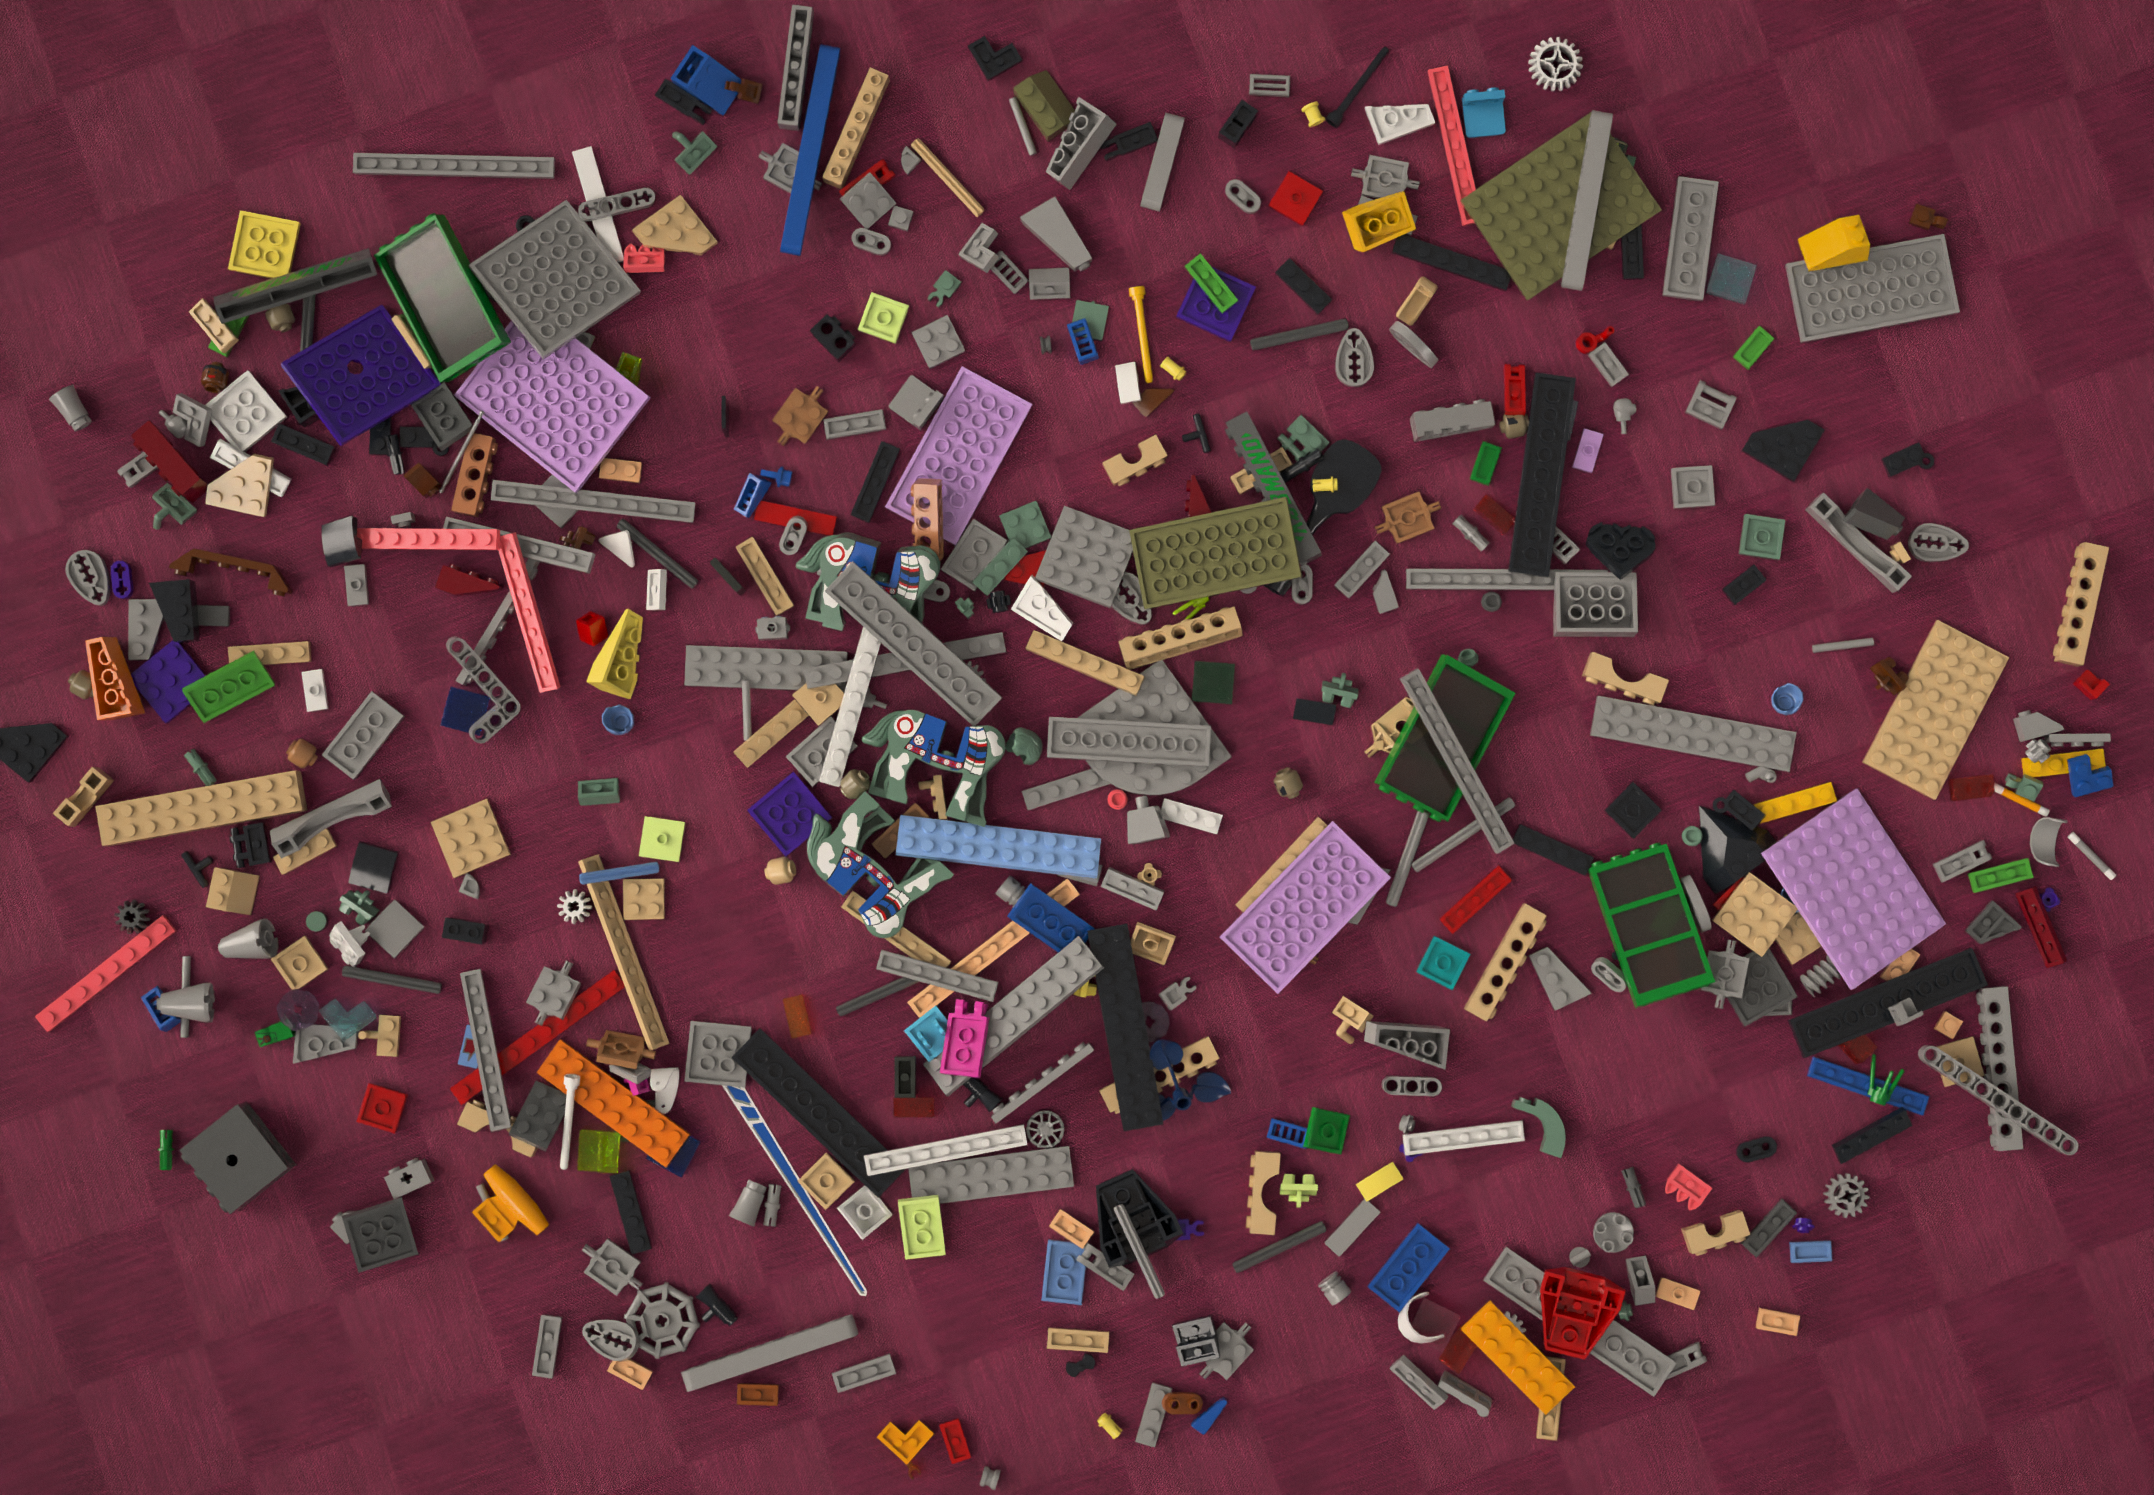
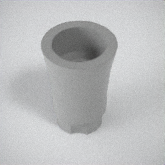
M74 385L61 389L49 398L50 402L59 410L75 432L84 429L92 423L88 412L77 395Z
M748 1180L746 1187L743 1188L736 1205L728 1216L755 1227L756 1218L765 1196L763 1194L767 1187Z

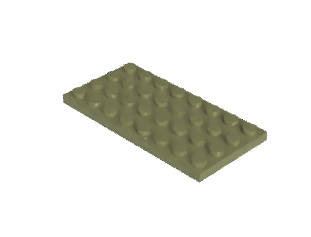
M1287 497L1129 530L1144 609L1302 577Z

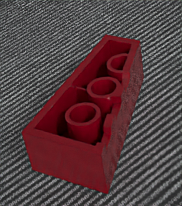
M148 420L131 435L135 440L132 444L140 452L144 451L148 455L145 459L153 467L157 466L161 470L158 474L166 482L169 480L173 484L171 489L179 497L183 495L194 503L207 491L208 483L198 476L199 473L188 462L186 463V458L176 448H173V444L153 422Z

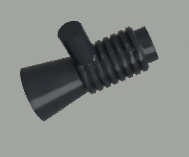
M971 1077L963 1084L972 1093L964 1101V1104L969 1108L979 1098L990 1113L1003 1099L988 1089V1086L979 1078Z
M711 1283L696 1296L697 1299L710 1307L702 1316L705 1322H708L716 1314L724 1324L730 1327L738 1319L736 1312L719 1297Z

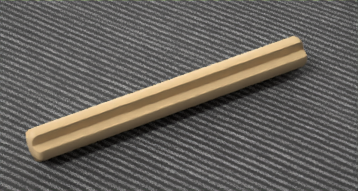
M919 138L913 141L911 144L912 148L976 217L980 216L984 212V208Z

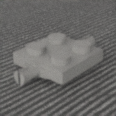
M782 143L778 152L773 156L762 150L759 158L769 163L763 179L791 194L799 152ZM815 180L814 188L819 190L822 183Z
M1369 155L1365 170L1352 168L1351 177L1363 178L1361 195L1377 199L1402 192L1406 187L1418 190L1420 182L1408 179V162Z
M1727 940L1726 951L1716 952L1709 950L1707 959L1715 983L1702 987L1701 991L1710 992L1717 996L1715 1008H1718L1719 1001H1721L1719 1009H1723L1725 997L1742 999L1750 958L1741 957L1734 953L1736 941H1732L1730 948L1731 940Z
M565 961L561 971H554L544 966L526 1001L527 1004L540 1011L535 1021L536 1024L543 1026L547 1015L564 1019L581 986L580 982L568 975L573 966L572 963Z
M609 1238L598 1250H594L587 1244L582 1249L583 1252L592 1257L584 1273L616 1296L628 1283L637 1290L642 1286L643 1283L633 1277L641 1261Z
M1225 1322L1216 1330L1220 1358L1205 1361L1207 1366L1199 1373L1202 1376L1208 1371L1203 1376L1205 1380L1212 1371L1219 1373L1227 1380L1253 1352L1254 1349L1244 1338L1251 1329L1250 1326L1246 1328L1248 1325L1246 1322L1238 1331L1231 1329Z

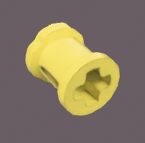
M1318 101L1312 102L1301 109L1309 120V128L1315 127L1326 120L1318 109Z

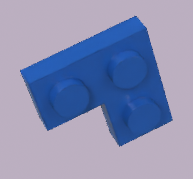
M2087 754L2067 759L2071 793L2075 798L2114 787L2112 770L2109 766L2091 771L2090 757Z

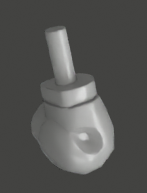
M1624 398L1616 400L1613 404L1616 421H1621V434H1626V421L1631 420L1630 416L1636 413V405L1632 404L1630 399Z
M160 410L159 414L166 419L165 425L176 438L184 437L188 420L175 414L169 416L165 411Z
M868 687L862 707L872 709L873 705L886 709L887 704L875 700L876 695L871 694Z

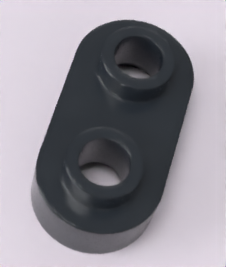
M1768 1136L1748 1140L1737 1146L1736 1156L1739 1160L1747 1163L1767 1158L1775 1154L1777 1144L1773 1138ZM1767 1142L1768 1149L1763 1150L1762 1144ZM1743 1149H1749L1748 1155H1743Z

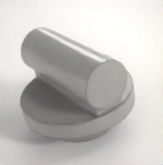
M1575 1247L1571 1250L1569 1259L1574 1267H1584L1588 1264L1591 1254L1583 1247Z

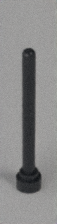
M1383 47L1337 110L1329 112L1325 119L1332 127L1338 128L1341 125L1344 112L1389 53L1388 47Z

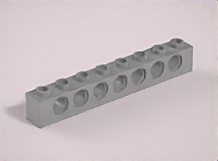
M2008 987L1978 989L1979 993L1976 994L1977 1004L1980 1005L1981 1011L1978 1014V1021L1982 1025L1983 1032L1980 1034L1981 1045H1984V1053L1982 1054V1062L1986 1066L1984 1079L1996 1087L2002 1083L2005 1087L2004 1092L2019 1101ZM1994 1002L1997 1005V1010L1991 1013L1989 1006ZM1996 1022L1999 1030L1994 1034L1991 1031V1026ZM1999 1043L2001 1046V1050L1999 1053L1995 1054L1993 1051L1994 1044ZM2001 1063L2003 1067L2002 1072L1997 1074L1995 1066ZM1996 1095L1994 1103L1999 1105L2002 1102V1097ZM2014 1106L2011 1110L2013 1117L2019 1113L2017 1106ZM1990 1107L1988 1124L1992 1127L1990 1144L1994 1150L2023 1149L2021 1127ZM2007 1124L2008 1132L2003 1135L2001 1127Z

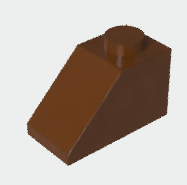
M419 462L403 475L425 498L429 496L430 498L434 497L440 491L439 487L442 486L433 474Z

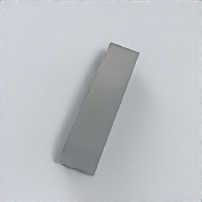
M1165 113L1140 207L1160 212L1185 117Z

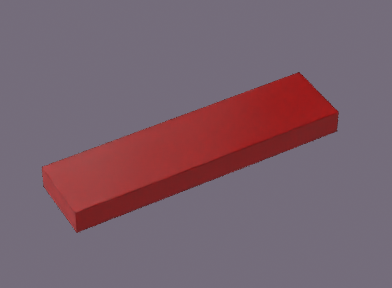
M760 501L756 508L755 521L786 527L792 517L801 516L807 521L808 532L827 536L834 535L837 516L766 501ZM795 523L796 528H801L799 523Z
M1498 865L1439 918L1440 922L1451 934H1454L1506 887L1512 879Z

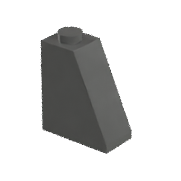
M1866 488L1854 501L1843 521L1888 540L1892 535L1896 536L1902 530L1903 526L1901 524L1905 517L1870 489Z

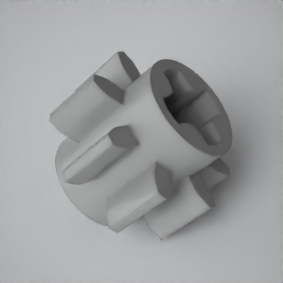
M2033 739L2026 745L2028 750L2025 751V754L2032 762L2040 761L2043 763L2050 757L2048 752L2051 748L2043 739L2038 741Z

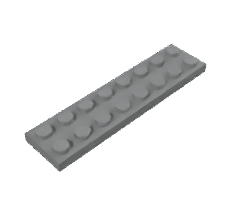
M686 645L684 685L742 688V680H750V688L799 690L806 684L805 668L847 661L848 652ZM846 682L836 684L842 692H845Z
M1049 717L1047 758L1209 767L1211 726Z
M1069 1146L944 1161L908 1168L912 1198L939 1195L940 1204L1074 1187Z

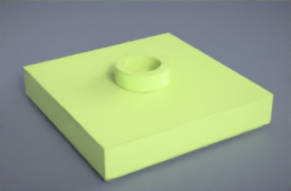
M871 292L858 331L896 344L909 305Z
M645 816L639 856L680 862L686 822Z

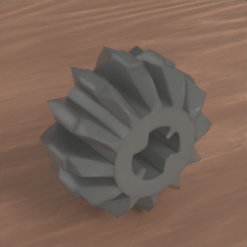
M132 900L131 903L124 901V906H118V910L121 913H115L114 916L120 918L115 923L116 925L122 924L120 927L121 931L127 929V934H132L133 931L140 933L141 928H147L144 921H150V918L145 917V914H148L150 911L149 909L143 910L144 903L138 904L137 900ZM131 914H135L136 918H133L134 920L129 919V916H132Z

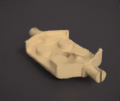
M1405 697L1371 725L1374 743L1364 751L1365 754L1369 753L1367 755L1369 758L1380 750L1390 753L1400 734L1396 729L1397 722H1406L1414 708L1410 698ZM1420 715L1406 740L1410 744H1413L1428 731ZM1402 747L1399 754H1401L1406 748Z

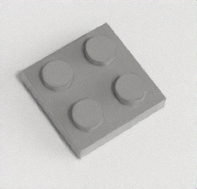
M870 172L840 198L865 229L872 226L896 204Z
M948 315L912 332L929 369L965 352Z
M1712 465L1671 468L1674 509L1715 506Z

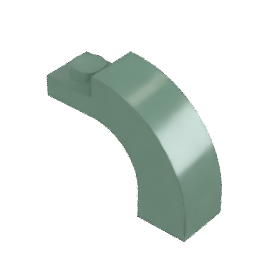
M1522 1097L1519 1098V1101L1513 1099L1511 1107L1533 1114L1541 1121L1544 1136L1539 1151L1561 1158L1565 1147L1566 1135L1563 1122L1558 1113L1549 1104L1535 1098L1533 1105H1530L1531 1100Z

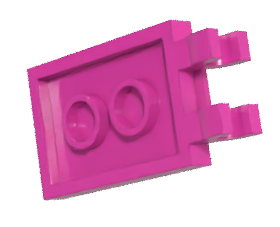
M956 999L955 1013H949L940 1067L941 1074L972 1078L981 1077L989 1018L984 1017L988 1005L984 1004V1002L975 1001L974 1013H967L969 1002Z

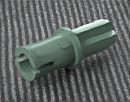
M192 749L191 753L187 752L184 755L193 767L194 774L197 773L206 786L216 783V778L208 769L207 762H203L195 749Z

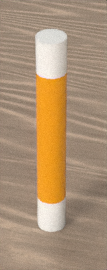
M1994 783L1991 790L2045 817L2050 812L2049 809L2017 795L2015 792L1997 783Z

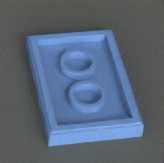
M1048 1239L1041 1301L1082 1305L1086 1266L1076 1259L1079 1255H1082L1085 1248L1081 1249L1069 1241Z

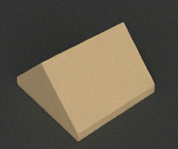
M1137 922L1130 940L1132 952L1140 957L1165 965L1176 936Z

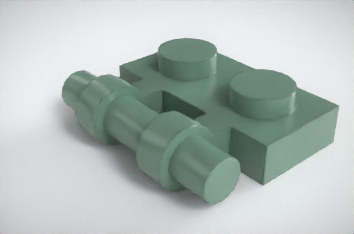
M1302 415L1287 428V431L1292 435L1290 438H1287L1283 433L1277 438L1283 444L1282 447L1285 450L1288 449L1295 456L1294 459L1296 461H1299L1298 458L1301 456L1305 457L1309 452L1312 453L1317 448L1321 452L1330 443ZM1296 440L1305 447L1302 451L1293 444Z

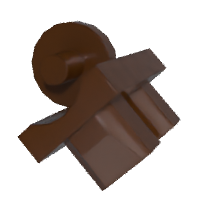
M578 526L574 538V532L568 531L566 537L560 536L559 540L564 542L563 546L569 547L571 544V548L580 549L582 543L592 546L595 535L588 532L587 528Z
M1891 657L1880 660L1870 670L1875 674L1874 678L1878 682L1875 685L1877 690L1883 687L1886 692L1890 691L1893 695H1896L1907 687L1905 684L1909 677L1905 672L1901 671L1896 674L1892 670L1896 662Z

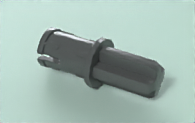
M1634 1167L1622 1170L1621 1173L1627 1185L1626 1191L1629 1190L1635 1208L1645 1206L1646 1201L1640 1188L1642 1184L1638 1182Z

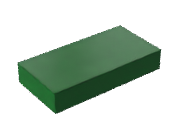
M1482 441L1469 480L1489 486L1502 447Z

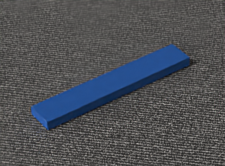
M1816 1057L1812 1058L1807 1073L1808 1077L1871 1098L1870 1095H1867L1870 1086V1076ZM1875 1078L1874 1089H1876V1086L1883 1088L1886 1081ZM1896 1086L1887 1104L1899 1108L1903 1107L1907 1111L1923 1116L1930 1096Z

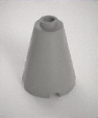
M259 919L222 938L218 944L219 953L225 958L270 959L276 956L278 951V938H274L272 933L275 931V928L268 919Z
M206 982L162 993L160 998H157V1010H160L161 1014L205 1023L213 1022L214 1009L212 1007L213 1002H215L213 984Z

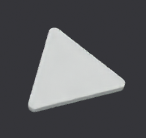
M621 531L599 539L603 546L630 567L635 566L629 531Z

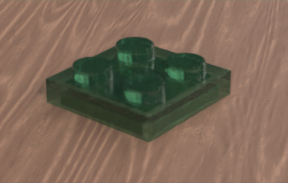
M1194 661L1192 702L1232 705L1235 664Z

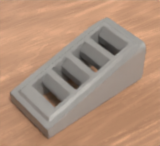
M1000 250L996 254L999 258L994 265L1001 258L1004 261L997 268L993 265L991 270L1013 294H1016L1029 280ZM1008 264L1010 267L1001 274L1000 271ZM1014 270L1016 273L1007 280L1005 277ZM1019 276L1021 279L1012 286L1011 283Z
M1556 527L1554 538L1557 535L1560 538L1553 544L1552 553L1563 564H1566L1580 549ZM1564 541L1566 544L1558 550L1556 547ZM1569 547L1571 550L1564 556L1562 552Z

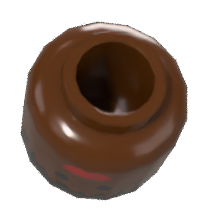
M212 362L203 367L201 385L210 393H220V391L227 387L229 371L222 363Z

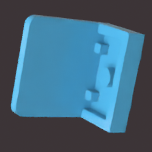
M1494 87L1487 89L1485 92H1479L1478 89H1474L1464 93L1462 107L1467 138L1497 136L1505 133L1503 109L1505 90H1499V88Z

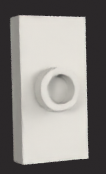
M323 669L302 672L307 712L329 709Z

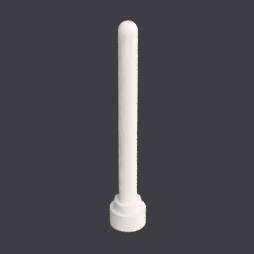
M576 1074L564 1075L563 1084L567 1089L560 1160V1168L563 1170L568 1168L575 1090L580 1085L581 1078Z

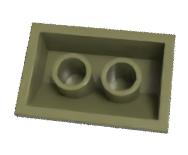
M1047 70L1028 77L1013 88L1014 95L1047 142L1068 128L1070 123L1069 117L1075 110Z

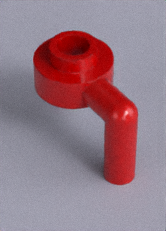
M1609 326L1602 333L1595 336L1589 332L1582 333L1576 339V348L1583 354H1589L1597 347V343L1606 340L1615 330L1612 326Z

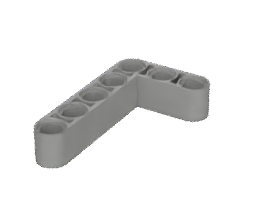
M454 636L449 638L446 643L448 652L495 704L469 729L471 739L477 743H485L520 712V703L466 641ZM455 641L461 642V649L459 651L452 650V644ZM473 656L475 659L474 664L470 667L466 666L465 661L467 657ZM486 671L488 678L486 681L481 682L479 674ZM499 686L501 694L494 697L492 690L494 687ZM513 701L514 709L509 712L506 711V704ZM493 715L499 716V722L496 725H491L490 718ZM482 728L484 735L481 738H476L475 731Z

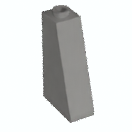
M1056 197L1049 199L1020 217L1022 224L1074 272L1077 270L1081 272L1090 267L1089 263L1092 262V257Z

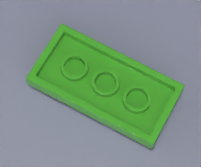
M252 651L182 688V692L202 722L205 723L275 686V682L255 651Z

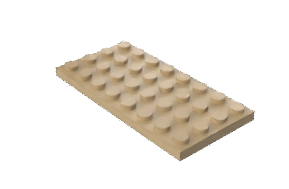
M1936 620L1907 675L1909 677L1905 684L1907 687L1898 692L1862 763L1932 800H1936L2009 657Z

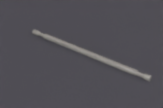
M480 411L478 419H476L439 491L440 493L444 492L445 486L448 484L481 417L485 413L484 411Z

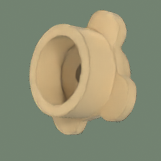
M1147 863L1144 866V870L1138 873V879L1154 886L1155 881L1161 877L1162 873L1160 870L1154 869L1151 863Z

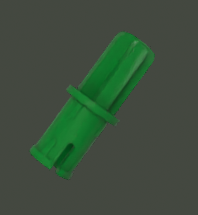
M160 1130V1149L158 1151H160V1170L162 1171L172 1169V1151L174 1150L172 1148L173 1130H167V1139L166 1130Z

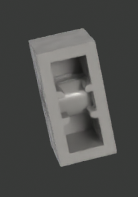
M417 1157L406 1162L408 1166L400 1169L398 1166L388 1171L389 1175L384 1177L393 1199L435 1181L425 1159L419 1161ZM407 1174H412L413 1176L410 1180H405L404 1177Z

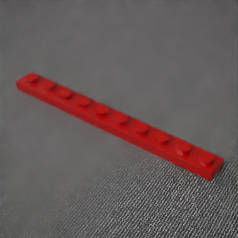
M613 970L574 998L563 1020L555 1016H549L545 1019L543 1026L537 1025L498 1053L502 1076L625 988L623 980L617 971ZM478 1068L450 1088L461 1105L483 1090Z

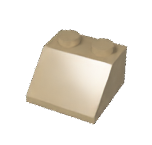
M214 867L206 907L251 915L260 876Z

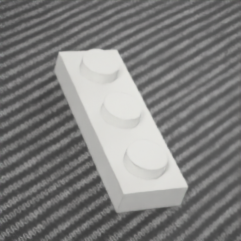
M1165 798L1161 808L1164 820L1213 834L1218 833L1223 816Z

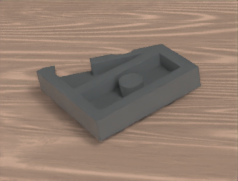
M1990 901L1964 931L1978 944H1983L1994 938L2019 930L2022 926L1994 901Z

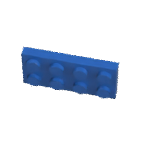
M1031 883L1007 915L1012 921L1058 953L1078 936L1086 942L1089 938L1087 931L1095 929Z
M1417 1223L1367 1287L1400 1312L1450 1248Z

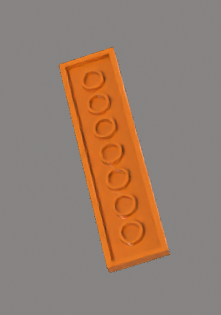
M562 1039L558 1041L536 1072L566 1095L567 1089L563 1084L564 1075H579L581 1077L580 1085L575 1090L574 1101L665 1168L669 1166L691 1135L640 1096H633L629 1088Z

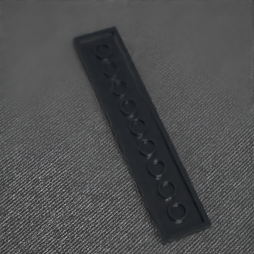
M1535 373L1508 572L1549 577L1576 378Z
M1122 924L1088 930L1091 951L1104 967L1095 976L1123 1132L1163 1125L1154 1068L1149 1055L1150 1046L1128 925Z
M1969 948L1787 1021L1802 1057L1807 1058L1895 1023L1888 1007L1907 998H1911L1917 1012L1925 1011L1985 987L1988 984L1973 948Z
M761 1028L732 1056L733 1060L878 1198L904 1172L905 1169L867 1176L864 1155L888 1150Z

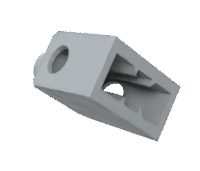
M1147 796L1135 798L1137 809L1127 813L1128 844H1138L1170 837L1160 807H1149Z

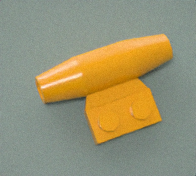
M493 1165L483 1174L496 1196L487 1198L472 1213L498 1242L515 1229L518 1221L536 1235H539L550 1225L536 1202L513 1177L498 1165Z

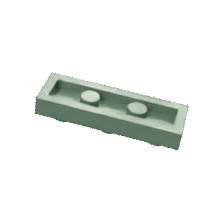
M1012 537L976 576L972 583L988 596L1028 551Z

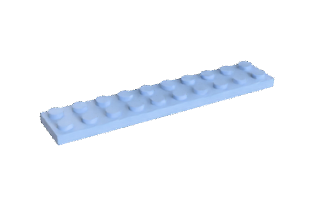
M900 815L896 855L1095 879L1098 876L1101 838L990 825L982 827L972 823Z

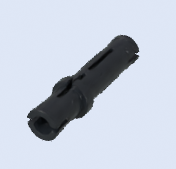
M1317 448L1305 457L1301 456L1298 458L1299 461L1281 471L1280 475L1283 481L1287 483L1304 471L1308 472L1312 466L1324 460L1325 457L1320 452V449Z

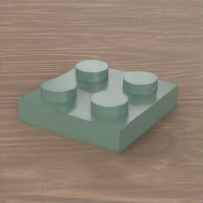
M1037 501L999 515L1008 539L1010 540L1013 537L1025 549L1051 539Z
M1745 514L1739 555L1780 560L1785 520Z

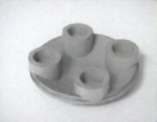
M1606 1213L1594 1225V1240L1606 1252H1620L1626 1249L1634 1239L1633 1225L1621 1213Z

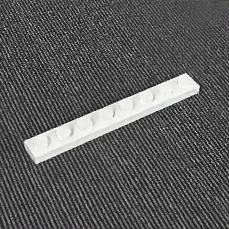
M864 627L819 779L822 783L840 787L881 644Z
M1018 1125L864 1155L867 1176L1024 1146L1027 1145L1024 1125Z

